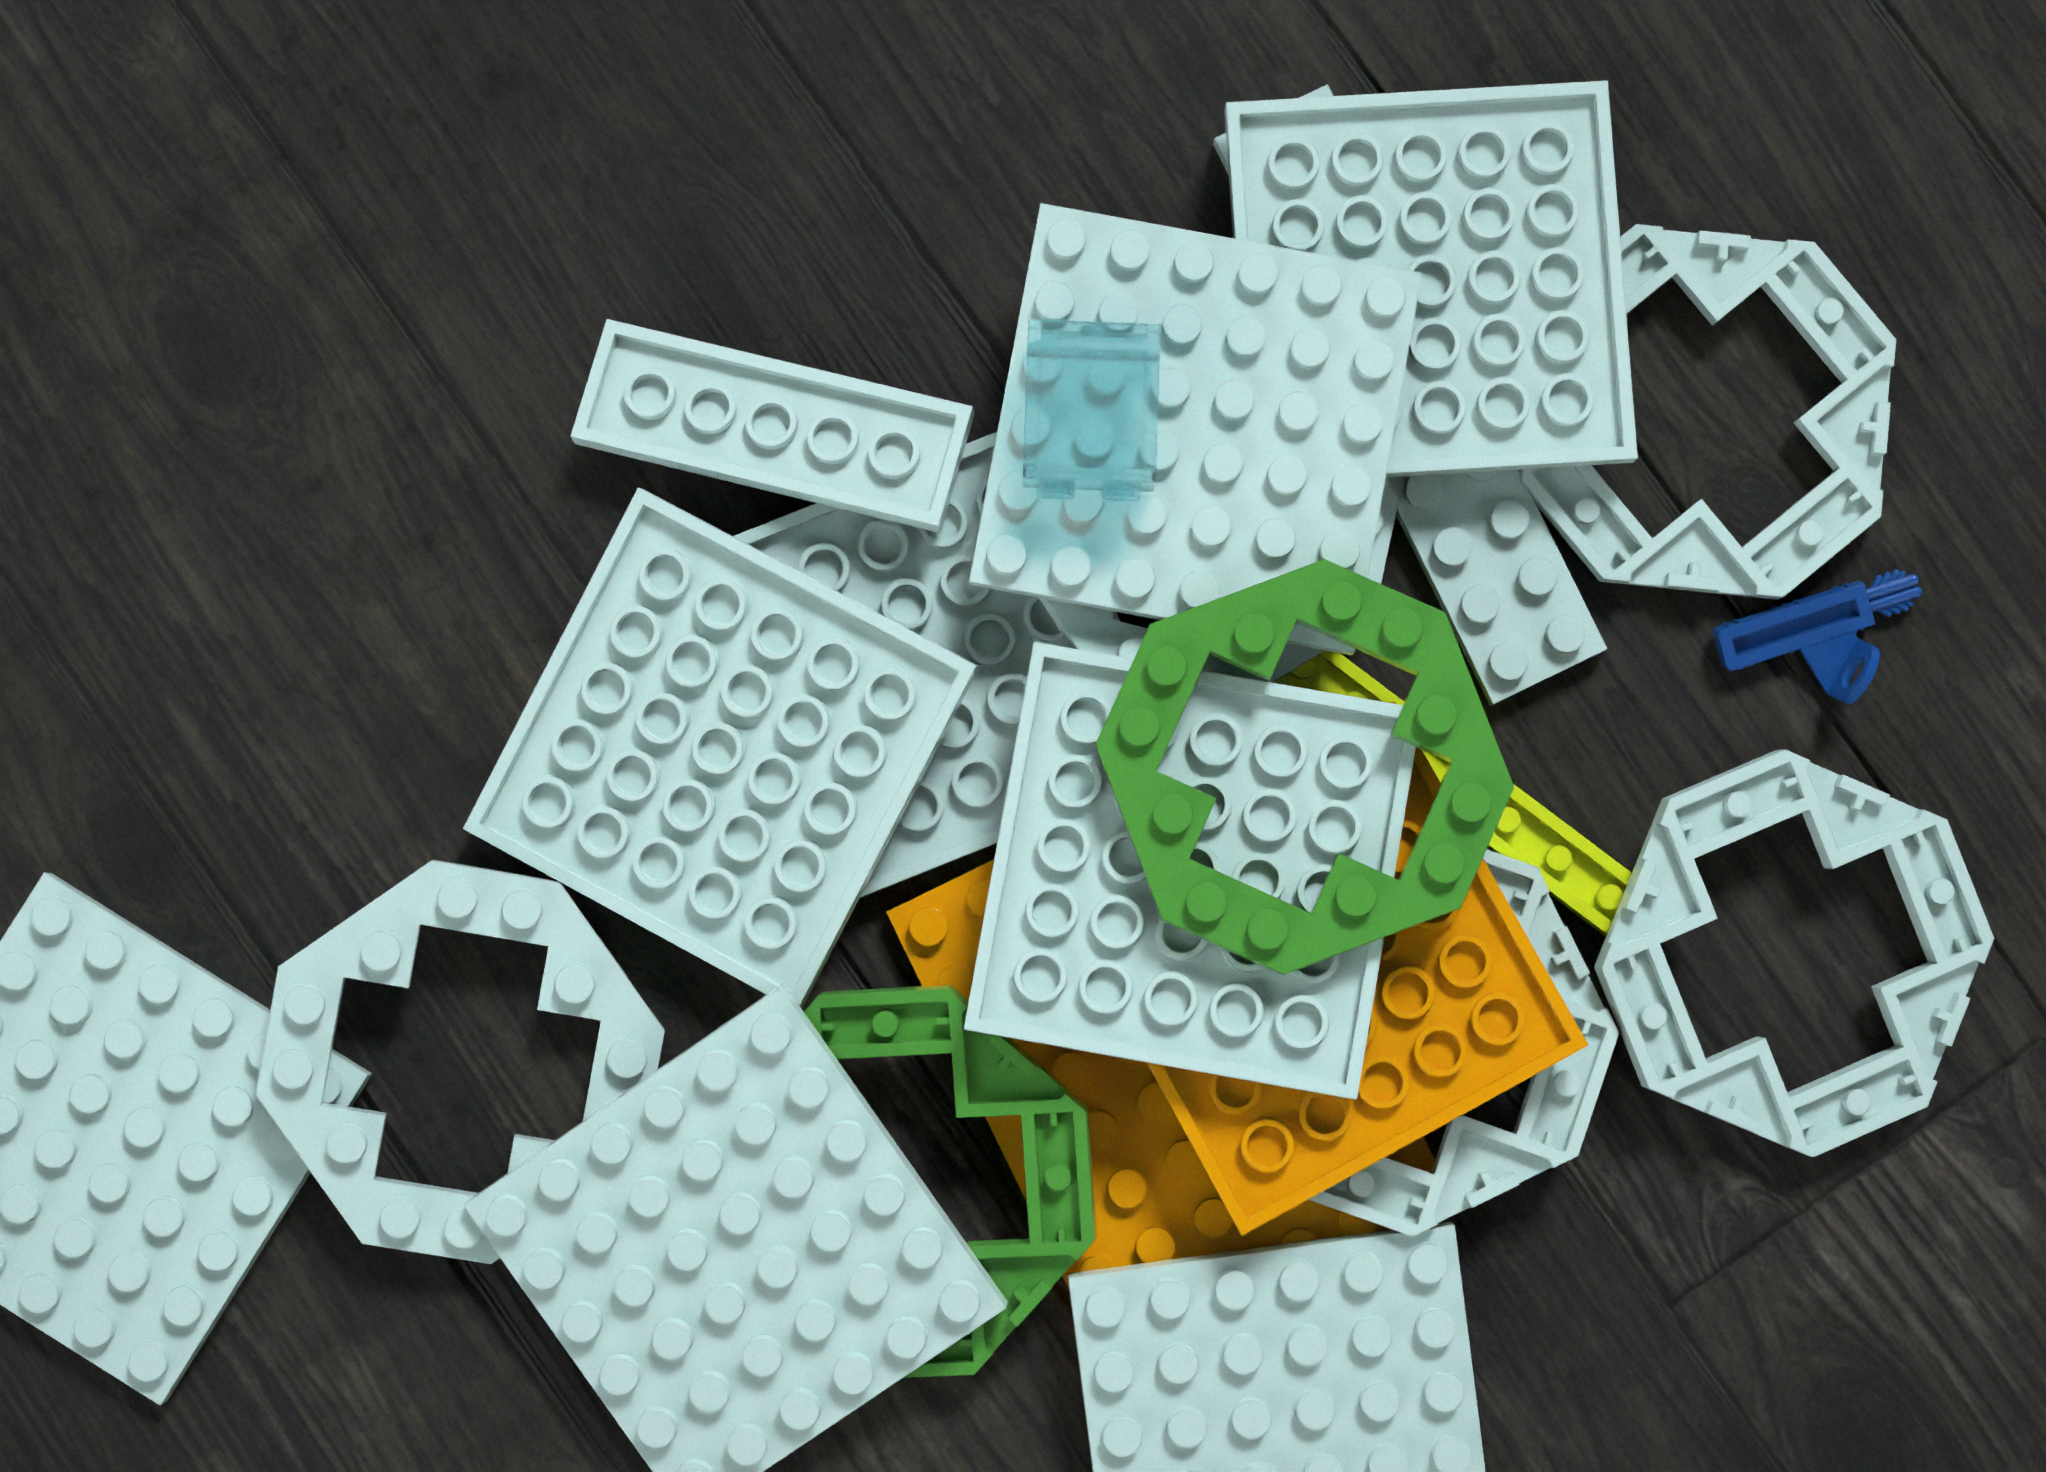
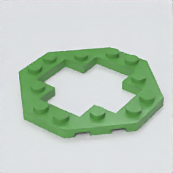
M1326 559L1151 623L1095 745L1134 850L1144 871L1161 921L1280 975H1286L1460 909L1514 788L1446 613ZM1296 622L1416 675L1390 736L1450 762L1399 879L1338 853L1311 913L1190 859L1217 798L1157 771L1208 656H1214L1270 681Z
M951 985L827 991L818 995L804 1011L836 1059L952 1053L956 1118L1021 1115L1029 1238L968 1241L967 1243L1008 1301L1007 1307L903 1378L975 1375L992 1356L998 1346L1020 1325L1052 1289L1053 1285L1081 1257L1097 1237L1088 1106L1011 1038L964 1030L969 1001Z

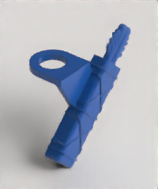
M1895 569L1892 574L1886 572L1883 578L1881 575H1877L1870 588H1866L1865 583L1859 580L1852 583H1843L1842 586H1834L1830 590L1806 598L1792 600L1793 602H1785L1781 606L1776 605L1769 610L1738 620L1733 619L1729 623L1724 622L1713 629L1720 662L1728 670H1742L1743 667H1751L1755 663L1789 652L1794 653L1793 651L1799 649L1823 691L1845 704H1851L1865 692L1871 683L1880 660L1879 649L1859 639L1856 636L1857 631L1875 625L1874 612H1879L1887 617H1891L1892 612L1899 614L1900 609L1907 612L1909 607L1913 606V601L1911 600L1922 595V589L1916 586L1919 578L1915 574L1905 576V571L1899 572L1898 569ZM1864 661L1859 676L1857 677L1855 682L1850 686L1854 673L1856 672L1857 668L1861 665V663Z

